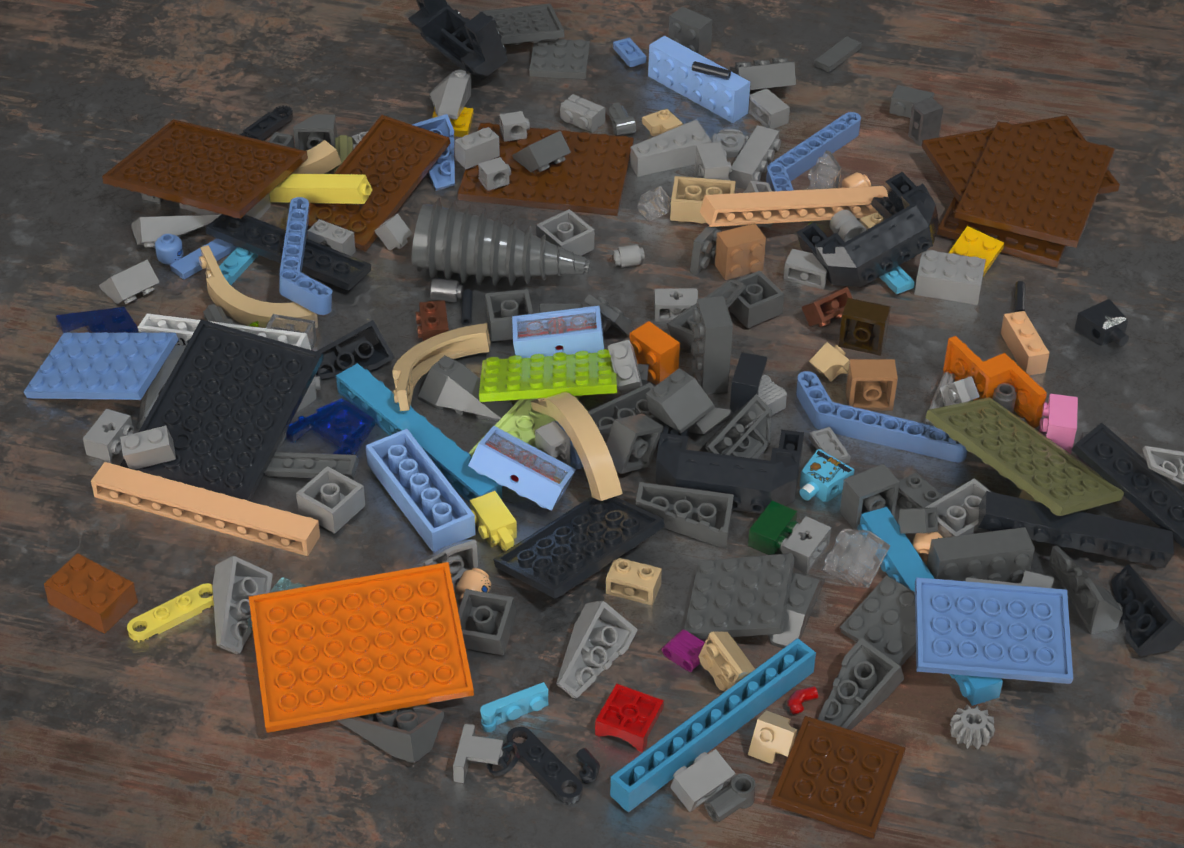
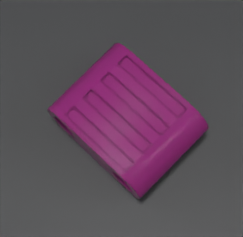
M682 629L661 650L666 658L686 671L692 672L701 664L698 656L705 642Z

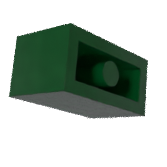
M772 500L750 528L748 546L767 555H775L780 549L783 540L788 538L790 534L792 535V530L798 523L796 521L797 511Z

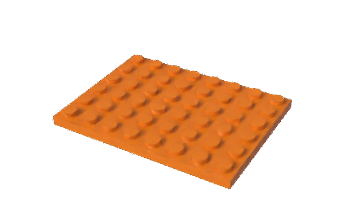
M448 562L249 596L267 733L474 696Z

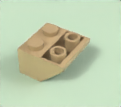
M711 632L698 656L702 667L710 672L716 686L724 692L755 670L728 632Z

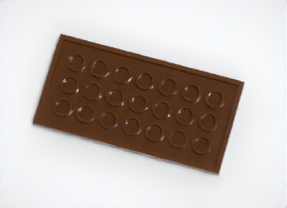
M381 115L334 173L366 175L372 192L365 204L309 203L307 230L320 219L354 232L355 248L367 251L378 237L374 230L396 214L449 146L450 138Z

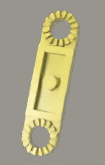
M213 584L199 585L135 617L127 625L130 638L133 641L137 640V642H140L142 640L143 642L155 634H160L202 613V610L214 607L213 595L209 598L201 597L206 592L213 594ZM140 625H142V627H147L144 631L141 632L134 631L135 628L137 629V626L140 627Z

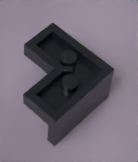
M741 352L731 385L730 410L733 414L754 395L759 394V386L767 364V357Z

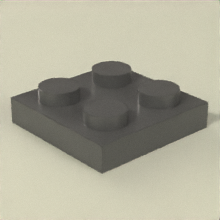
M708 225L694 240L690 267L691 273L698 275L702 269L707 268L710 260L713 257L715 258L717 233L722 232L721 226L710 227Z

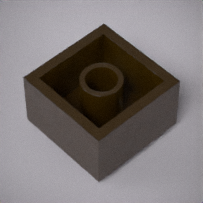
M848 298L842 313L838 346L881 356L887 339L891 307Z

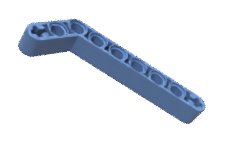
M855 112L844 114L771 162L767 166L766 182L769 183L772 192L793 191L792 180L855 139L859 135L861 116Z
M296 197L290 201L279 273V292L282 296L316 314L326 315L332 310V290L302 273L309 222V201L303 197Z
M803 371L798 375L796 396L813 426L818 430L830 427L838 435L956 463L963 462L967 457L968 451L965 446L951 439L946 432L933 425L832 402L815 373Z

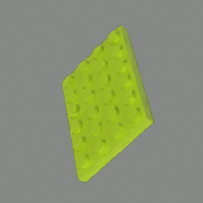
M607 349L599 350L597 353L578 351L571 355L559 352L553 354V356L545 357L543 354H534L531 358H522L519 355L510 356L507 359L490 357L482 361L479 388L480 402L548 398L564 392L573 396L617 393L616 373H614L611 356Z

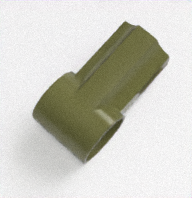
M340 135L335 138V149L342 163L353 151L352 137L347 135ZM338 165L337 167L334 168V173H335V171L339 168L340 165Z

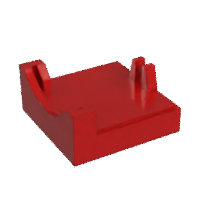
M616 683L595 720V735L599 737L609 735L619 737L643 753L647 746V737L664 708V700Z

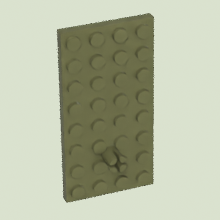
M990 397L929 409L925 418L931 421L936 428L946 432L951 439L961 443L967 451L974 455L976 454L985 464L991 465L999 471L1001 476L1010 479L1019 489L1025 490L1033 496L1034 500L1044 504L1055 515L1063 516L1122 500L1124 491L1107 482L1097 472Z

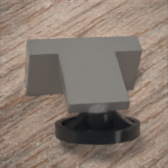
M464 724L453 764L454 782H465L470 760L487 763L488 771L492 775L502 776L517 764L520 757V749L511 742L503 744V740L475 736V725ZM513 748H515L514 757L511 760V762L507 764L510 758L509 753ZM493 764H496L499 766H503L504 768L499 771H493L492 767Z

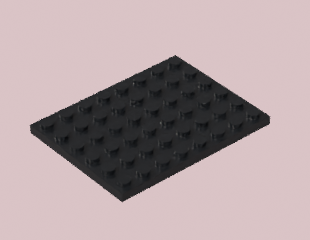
M201 319L139 432L167 426L173 439L176 459L135 470L251 501L324 359L323 354ZM123 459L120 466L129 468L125 459Z

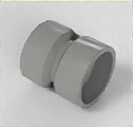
M849 210L837 212L831 218L829 224L833 233H837L844 242L866 231L864 225Z

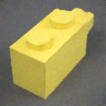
M496 491L471 499L470 510L475 515V524L478 527L481 538L483 540L486 539L491 547L499 545L504 552L513 547V539L517 538V521Z

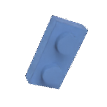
M630 37L613 42V49L629 67L646 63L647 56Z

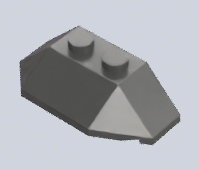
M757 394L754 395L706 443L705 448L709 453L757 459L771 444L770 418L772 417V410Z
M802 572L792 573L783 633L768 635L771 645L785 648L795 639H801L825 579Z

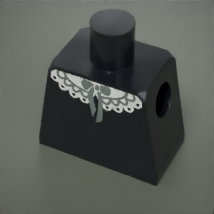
M1110 299L1078 313L1075 330L1098 345L1104 346L1115 341L1119 346H1123L1129 340V336L1125 333L1128 319Z

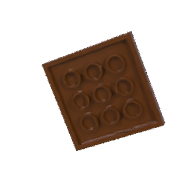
M805 716L771 798V805L874 839L906 748Z

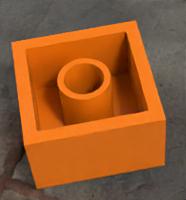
M650 321L630 332V342L634 348L637 364L648 365L649 382L658 385L679 369L680 343Z

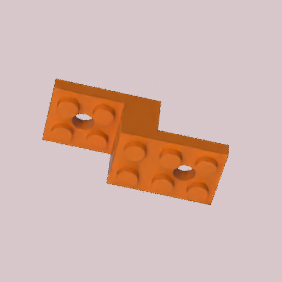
M957 336L948 338L943 368L944 373H953L955 375L954 382L972 376L980 396L973 399V401L989 397L993 398L994 390L999 384L1007 383L1012 385L1017 394L1014 411L1021 418H1025L1031 427L1036 428L1039 426L1047 392L1029 374L1024 372L1005 353L982 361Z

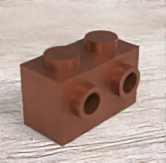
M845 287L802 306L801 308L809 326L818 324L819 327L831 323L830 319L833 317L835 319L841 318L846 302L852 296L848 287Z
M445 300L419 302L420 311L415 312L416 324H421L417 326L418 339L422 338L425 341L433 336L449 331Z

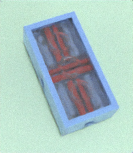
M600 306L512 316L515 355H519L522 358H531L534 354H543L544 357L553 356V354L559 352L566 353V355L575 354L578 351L597 353L599 350L604 349Z
M493 426L478 443L468 465L478 474L486 475L495 480L497 484L506 486L514 490L519 496L527 497L536 502L540 507L551 511L565 493L576 471L571 466L496 426Z

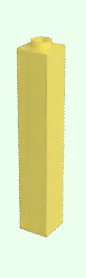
M290 174L269 195L270 202L290 203L293 198L303 197L309 203L365 204L372 192V188L366 175Z

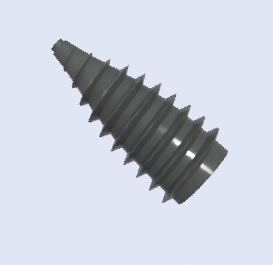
M440 197L434 205L423 204L418 216L412 247V266H415L418 272L423 268L429 269L430 277L434 279L439 271H444L446 280H451L455 273H460L463 284L466 283L470 275L476 276L478 285L482 284L486 276H491L494 286L498 285L502 277H508L510 286H513L518 277H524L526 283L529 284L535 276H542L543 280H546L550 275H559L560 277L562 275H584V273H589L591 262L585 257L559 247V244L556 246L546 241L545 234L541 238L533 235L531 225L524 232L517 227L516 219L510 226L504 224L501 213L495 221L487 217L486 208L480 216L472 214L471 204L465 212L457 211L455 201L447 209L442 207Z

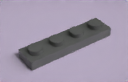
M275 452L265 475L314 478L328 466L354 480L359 459L357 455Z

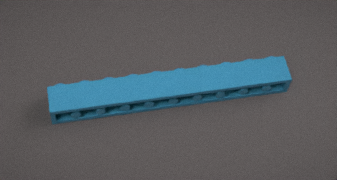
M357 363L336 375L338 392L388 435L408 429L455 491L469 503L471 499L496 491L502 499L503 486L497 484L495 480L486 475L478 474L473 468L469 467L468 465L472 457L468 452H464L452 439L447 438L439 428L434 427L423 415L418 414L411 405L410 410L400 411L399 403H395L394 392L390 391L382 381H378L367 369H364Z
M887 507L861 514L860 524L858 525L859 535L867 542L871 554L876 556L883 572H886L890 578L914 592L916 577L935 579L905 533H900V526ZM949 674L951 678L956 680L962 695L967 697L972 706L1000 697L1003 683L1001 678Z
M795 639L612 775L610 796L629 813L671 781L677 770L683 766L687 768L691 766L703 752L708 753L814 672L816 652L800 639Z

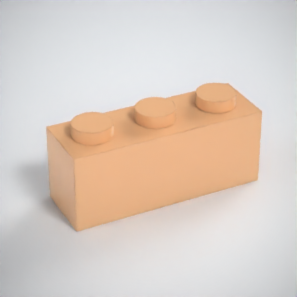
M1025 311L1004 314L1000 334L1019 367L1029 376L1046 373L1050 353Z

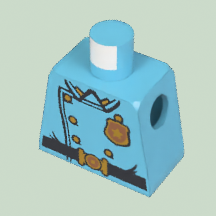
M818 449L802 469L800 496L807 501L815 496L823 502H828L842 493L844 479L854 475L855 469Z

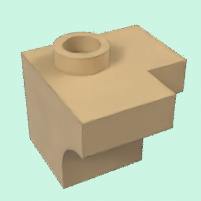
M668 109L642 117V124L650 131L653 137L683 125Z
M826 342L809 361L815 370L830 382L840 374H848L849 359L844 356L846 353L838 345L833 347Z
M766 710L757 719L748 755L771 764L775 762L778 753L788 757L797 733V729L789 725L791 719Z

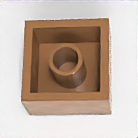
M754 223L717 233L715 266L725 280L752 274L759 270L763 271L766 237L758 226Z
M850 359L845 392L847 405L869 411H893L898 379L895 359Z

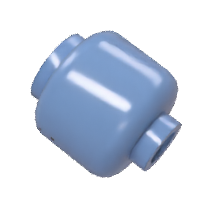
M164 234L156 240L155 251L159 262L170 266V264L183 258L182 240L178 236Z

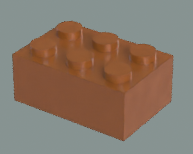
M79 553L72 557L44 583L50 605L104 634L138 603L134 582Z

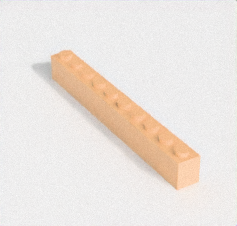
M884 186L714 194L704 196L700 213L710 227L831 220L841 210H849L856 218H862L878 212L870 204L874 197H888Z
M104 462L91 480L94 497L304 556H309L320 538L319 521L311 517L297 515L289 511L275 509L267 505L253 503L245 499L231 497L223 493L209 491L120 465Z

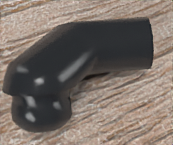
M582 748L576 754V757L584 765L582 771H579V776L583 782L591 783L598 776L600 763L587 748Z

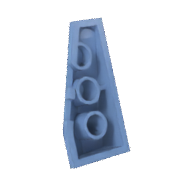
M448 114L411 124L450 138L449 146L427 174L436 191L454 186V129Z

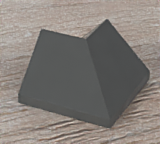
M714 407L689 427V433L706 435L725 423L733 415V412L730 409Z

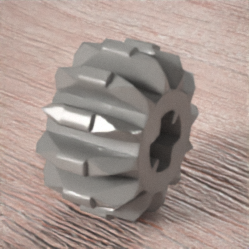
M966 705L964 710L958 708L950 721L951 737L956 738L957 744L964 743L967 749L971 745L977 750L981 745L987 746L995 732L994 717L988 716V710L980 711L978 705L974 709H971L968 705Z

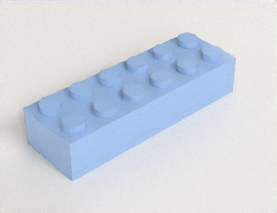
M666 36L649 45L648 77L731 123L748 114L750 81L731 72L730 79L726 80L692 71L694 61L723 69L726 68Z
M408 429L366 445L368 467L433 553L445 546L458 543L476 535L475 515Z

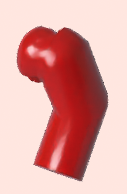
M812 686L797 690L790 696L787 706L790 707L791 714L803 712V702L818 698L816 687Z

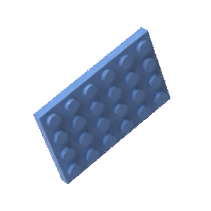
M164 332L63 333L24 390V394L27 398L141 400L179 339L176 333Z
M916 577L917 672L1072 683L1073 667L1067 590Z

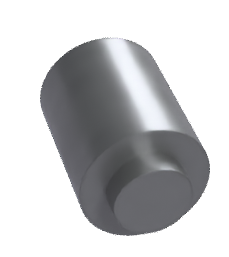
M432 279L431 300L457 302L458 298H462L463 286L459 285V281Z

